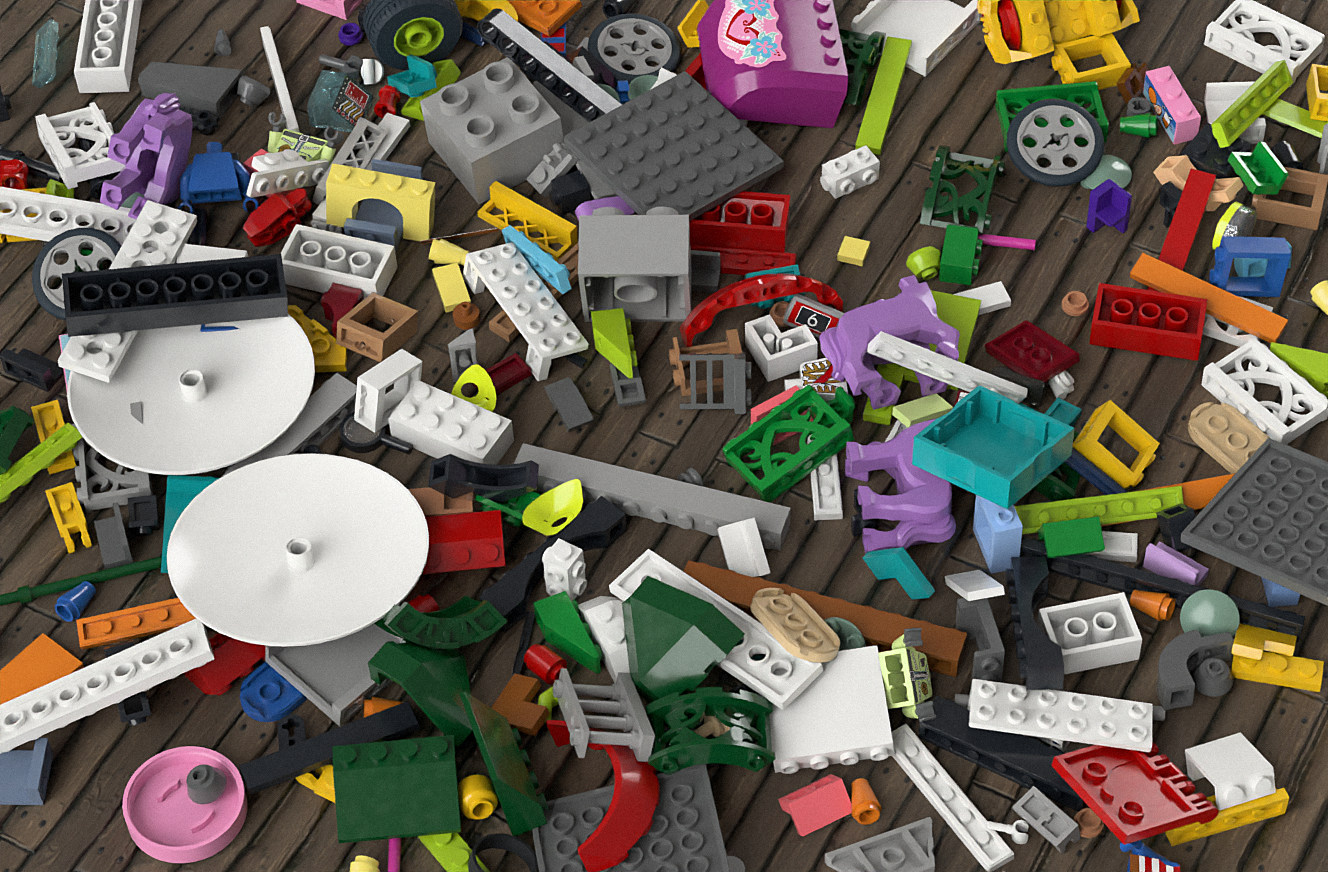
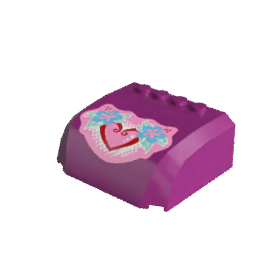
M714 0L705 11L697 26L707 91L737 119L833 128L847 94L848 73L833 0Z

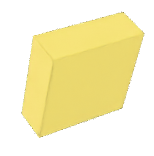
M845 236L837 254V261L863 266L870 249V241Z

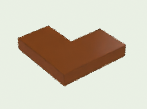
M519 674L513 675L491 707L507 718L511 729L517 727L518 732L534 736L550 714L546 706L530 703L541 687L539 680Z

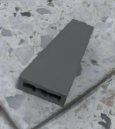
M151 62L140 73L138 79L142 96L155 99L159 94L165 92L169 94L175 93L180 99V108L185 107L186 110L194 109L196 112L208 110L212 112L213 116H218V121H220L239 97L237 91L242 72L241 70Z

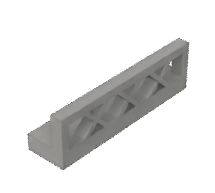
M361 117L332 163L366 169L387 136L388 131ZM367 130L378 135L377 140L366 141L365 135ZM364 148L367 156L355 158L354 153L356 150ZM332 163L316 187L312 202L318 205L326 197V181Z

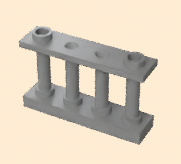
M561 668L559 680H555L553 684V696L559 702L570 733V743L574 745L578 758H584L587 744L593 743L627 745L630 749H633L637 761L648 762L655 734L630 673L618 672L616 683H613L611 686L572 684L567 669ZM577 696L611 698V701L578 699ZM583 712L614 713L618 717L584 715ZM589 727L623 729L624 733L590 731Z

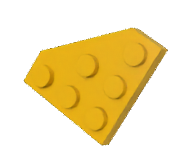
M288 305V314L300 325L311 345L315 362V373L346 371L347 348L336 344V339L328 333V329L316 320H310L299 307Z

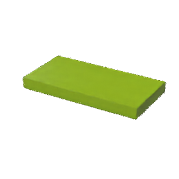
M930 290L936 303L937 317L946 324L956 328L960 333L958 362L965 364L978 319L981 300ZM929 343L930 351L935 352L937 345ZM906 368L904 380L919 383L915 372ZM950 384L947 385V389L958 391V387Z

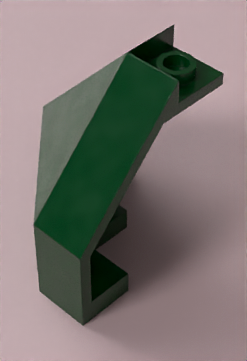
M647 576L632 595L622 603L630 675L637 693L649 704L676 692H679L680 696L693 691L708 676L712 668L717 663H720L745 635L712 603L650 576Z
M402 639L399 644L394 641L386 642L368 661L371 680L381 685L386 678H389L402 686L439 728L443 736L454 735L456 752L462 750L467 745L469 737L476 740L459 694L467 692L471 695L464 655L454 649H437Z

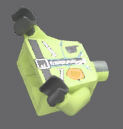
M272 111L268 116L269 122L273 125V131L269 133L268 153L282 152L290 149L296 151L307 162L326 159L329 161V168L336 152L335 145L343 141L342 132L337 130L336 135L332 138L334 128H326L324 136L328 141L287 129L280 132V129L286 125V117L281 113L280 120L274 122L275 113Z
M921 628L904 629V634L892 643L891 651L878 654L887 708L902 707V712L906 717L919 719V722L936 718L932 706L933 702H924V700L932 696L931 673L928 669L926 655L916 651L913 647L923 646V641L921 640L922 630Z

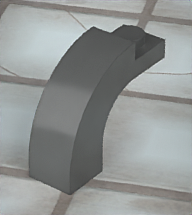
M1196 629L1177 636L1166 645L1159 658L1156 683L1157 696L1164 710L1193 705L1195 683L1190 672L1196 669L1204 660L1218 658L1224 662L1231 661L1234 639L1230 632L1201 637Z

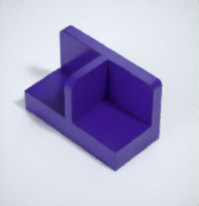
M1111 179L1106 180L1090 191L1086 227L1093 233L1104 225L1114 226L1121 233L1128 230L1131 208V194Z

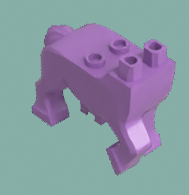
M165 92L159 94L154 100L145 98L120 133L111 136L107 157L124 164L125 167L112 180H105L103 182L100 203L118 210L130 195L138 192L144 195V197L138 196L128 213V217L137 220L147 200L166 205L180 197V177L187 166L193 122L190 114L179 110L180 99L175 93L169 94Z
M914 275L900 279L899 287L902 292L895 296V298L880 299L874 303L846 312L839 319L837 327L828 328L819 337L821 351L833 365V372L831 374L833 379L840 382L847 380L854 396L862 394L860 391L862 389L870 398L874 410L897 404L901 390L895 384L883 379L873 367V364H890L893 362L867 352L868 344L881 331L930 350L929 343L937 345L935 353L956 361L959 358V331L937 317L936 303L927 283H919ZM914 371L923 397L946 390L947 383Z
M936 419L914 424L903 430L895 438L884 443L874 441L865 446L857 442H847L845 476L868 482L873 470L883 469L895 479L898 495H879L868 486H858L857 499L859 505H862L861 514L863 520L873 518L891 521L900 520L895 529L887 532L863 528L862 542L865 554L869 551L904 547L906 550L913 545L931 542L939 543L950 539L955 533L956 522L951 514V483L912 465L914 436Z

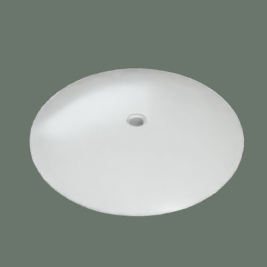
M289 314L287 317L205 324V327L235 326L239 328L228 331L201 332V325L138 330L110 383L70 371L67 398L72 420L82 437L97 452L122 466L134 470L163 475H186L213 471L233 465L255 455L275 442L292 426L303 411L310 397L315 376V362L309 340L300 325ZM94 347L91 348L88 352L90 354H97L101 352L102 349ZM141 402L143 424L131 415L130 403Z
M328 454L278 456L246 465L228 473L206 487L190 502L178 518L170 536L167 549L168 574L172 587L185 608L206 626L221 634L248 643L266 646L288 647L319 644L345 637L372 625L383 618L394 604L399 605L408 596L418 582L427 561L429 532L424 513L417 500L406 487L388 473L359 460Z

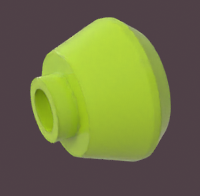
M933 246L921 248L908 256L906 266L916 277L923 278V280L931 279L938 275L937 271L940 269V250Z

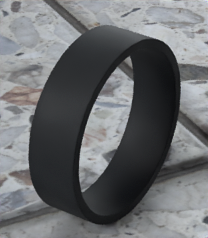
M501 833L486 835L479 839L473 847L468 862L469 872H484L476 860V855L481 851L497 848L518 855L527 864L530 872H537L538 870L537 857L534 850L523 840Z

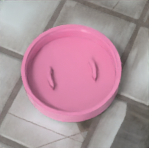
M185 746L163 751L143 763L132 775L125 788L122 808L129 833L142 851L153 858L165 862L191 863L215 855L234 840L245 822L247 796L241 775L228 758L211 749ZM202 764L220 769L225 774L227 780L223 794L216 801L209 804H197L189 798L187 793V776L194 767Z

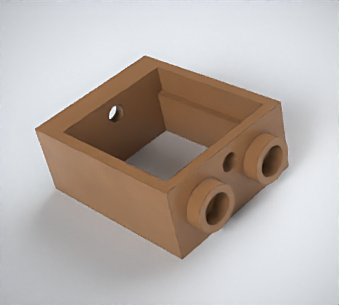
M1284 167L1288 172V177L1281 190L1314 196L1311 208L1266 199L1267 194H1254L1251 207L1256 208L1254 218L1317 230L1328 184V175Z
M373 292L337 321L336 344L382 362L417 333L418 311ZM373 317L392 326L384 333H381L364 324Z

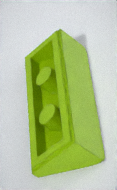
M452 59L433 62L432 65L437 72V78L435 79L437 87L424 91L422 96L410 97L402 108V115L424 121L420 101L439 92L443 87L454 84L461 74Z
M1278 98L1262 113V115L1319 138H1322L1324 125L1328 123V121L1310 119V112Z

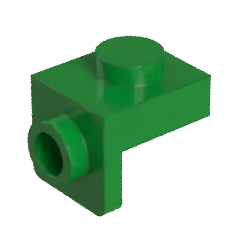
M840 386L835 389V398L826 401V403L842 419L844 418L848 423H852L855 402L852 396L847 394ZM812 406L810 407V415L814 420L818 410ZM824 416L820 425L831 428L833 426L832 423Z

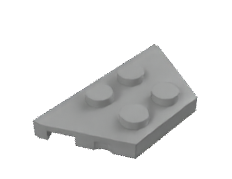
M927 817L825 854V863L838 872H934L932 819Z

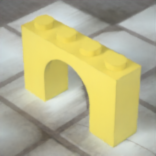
M332 163L326 181V224L344 227L347 218H356L358 201L374 198L384 200L400 211L403 217V239L419 242L430 239L434 226L435 182Z

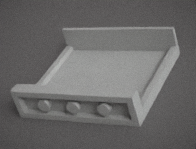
M373 623L353 634L319 644L288 647L266 646L265 661L337 725L341 726L364 707V699L376 697L393 682L391 679L386 678L379 685L371 680L368 661L386 642L394 641L399 644L403 638L394 636Z

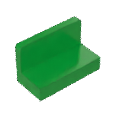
M1099 516L1043 523L1037 530L1039 541H1045L1048 558L1101 552L1105 549Z

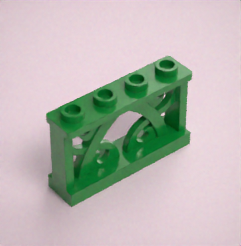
M1096 81L1004 89L996 92L995 107L1004 139L1005 152H1008L1006 140L1007 131L1010 126L1009 121H1012L1016 116L1009 111L1014 110L1018 114L1019 111L1029 104L1045 99L1067 100L1081 107L1084 104L1091 103L1090 107L1086 110L1090 114L1094 112L1095 119L1103 133L1104 143H1107L1109 123L1104 114ZM1066 117L1060 120L1061 125L1064 127L1074 125L1073 120ZM1037 118L1034 120L1035 125L1040 128L1048 125V122L1044 119ZM1078 137L1074 140V143L1076 145H1086L1088 141L1083 137ZM1025 138L1022 141L1024 146L1028 148L1037 145L1036 141L1032 138ZM1051 139L1050 144H1057V146H1059L1060 140L1054 141L1053 139Z
M809 384L803 389L797 390L783 404L774 407L763 419L751 424L748 430L740 436L731 439L722 450L727 463L755 490L762 501L770 503L843 449L847 442H852L855 439L851 425L844 418L842 419ZM811 406L818 410L813 422L810 421L811 415L809 410L806 415H800ZM824 416L832 423L833 426L831 428L820 425ZM803 432L799 441L800 451L795 455L785 452L771 455L774 439L778 433ZM810 436V440L813 441L807 445L806 441ZM753 449L755 450V452L751 455H748V458L752 460H758L761 458L760 461L751 464L744 463L741 460L742 457H744ZM779 460H786L783 464H781L778 467ZM763 468L765 477L759 480L751 471Z

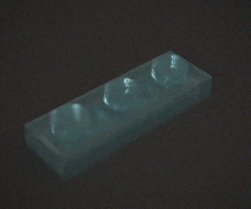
M49 19L36 32L32 85L40 89L47 82H51L57 72L55 64L58 56L59 23L52 19Z

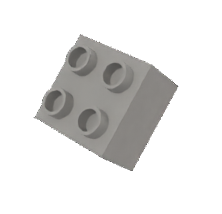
M509 58L493 62L483 70L455 84L447 85L439 92L420 101L430 145L478 204L491 199L489 187L495 181L508 188L526 181L528 176L544 160L543 156L545 154L548 155L554 149L552 146L556 143H564L560 116Z
M602 207L594 210L592 215H579L578 278L584 322H592L591 311L623 308L625 318H630V322H674L685 320L691 312L689 215H679L675 209L670 207H655L648 210L646 215H625L620 209Z

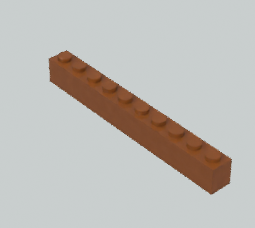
M688 560L683 571L759 623L761 622L753 615L750 608L752 599L758 590L779 588L784 590L783 594L791 596V593H795L802 597L823 620L838 617L854 624L863 635L866 647L877 646L878 653L891 651L892 643L904 634V629L921 628L923 646L913 647L916 651L926 655L928 669L933 672L957 677L966 650L967 633L961 632L956 628L934 625L925 620L919 621L904 617L898 613H888L871 606L850 603L841 598L835 599L820 595L814 591H804L787 584H777L760 577L739 574L730 569L724 570L712 567L703 562L697 563Z

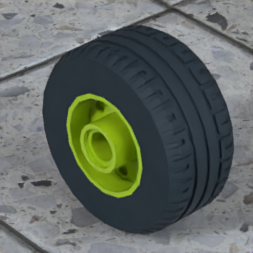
M370 0L363 16L364 29L375 56L387 66L399 70H409L407 56L411 54L431 64L443 60L454 49L462 33V18L454 0Z

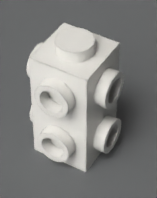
M867 146L852 150L848 154L822 165L821 185L835 199L849 194L879 179L880 161Z
M558 538L552 547H548L542 557L546 592L553 596L566 591L572 601L577 595L580 596L587 586L583 550Z

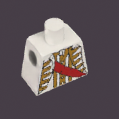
M827 358L800 364V379L784 380L785 391L795 385L799 389H803L810 384L825 402L835 398V389L840 386L848 394L846 380L840 382L833 379L831 375L833 365Z

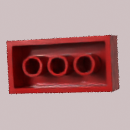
M1099 283L1089 344L1198 361L1208 299Z

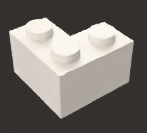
M770 314L745 323V345L768 382L800 371V364L817 360L818 343L806 324L781 333Z

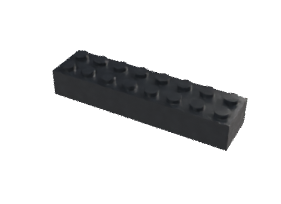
M281 254L62 273L68 337L288 316L287 292Z

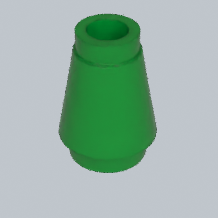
M1150 112L1121 117L1120 132L1147 138L1157 136L1158 115H1152Z

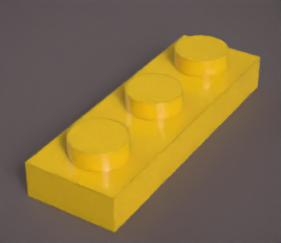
M58 400L31 407L41 443L65 425ZM72 450L63 452L55 458V462L48 467L49 474L76 466Z
M1264 651L1261 660L1233 654L1231 673L1233 678L1320 692L1324 661Z

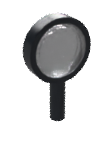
M355 412L347 415L340 424L341 442L345 448L352 452L369 453L382 445L408 455L413 450V444L387 435L386 426L374 433L354 420Z

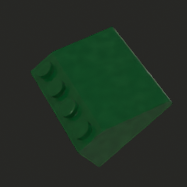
M467 692L459 693L512 836H517L547 824L544 811L549 809L543 793L536 794L535 789L540 788L534 771H527V767H530L531 763L526 750L519 751L518 746L523 743L517 727L511 729L506 717Z
M454 735L332 746L339 844L461 832L457 753Z

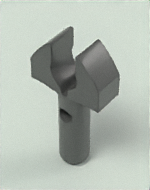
M325 54L319 56V63L340 69L341 78L345 79L346 75L351 79L360 78L359 70L361 71L363 62L358 56L352 55L348 60H341Z

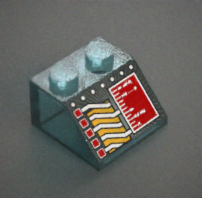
M322 70L307 104L310 125L312 127L325 129L332 127L334 130L352 132L361 117L365 119L372 103L373 95L346 73Z

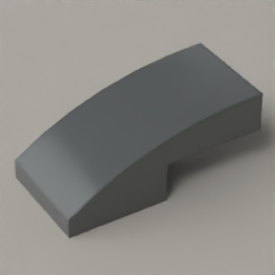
M609 364L618 407L646 403L638 366L632 367L633 378H628L613 364Z
M570 377L544 387L554 411H558L567 432L593 423L594 419Z

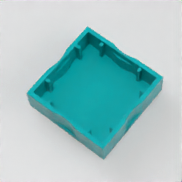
M979 385L957 402L950 412L937 418L914 436L912 465L1003 508L1009 509L1072 455L1074 427L1043 413L1027 409L1013 400Z

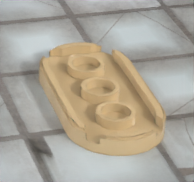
M1206 402L1197 406L1191 412L1188 423V431L1193 441L1231 474L1237 473L1258 448L1270 438L1235 407L1226 403L1218 405L1214 404V402Z
M764 588L755 593L750 606L753 615L787 652L802 660L817 663L828 662L837 657L840 646L839 637L802 597L795 593H791V596L783 594L784 590L779 588Z

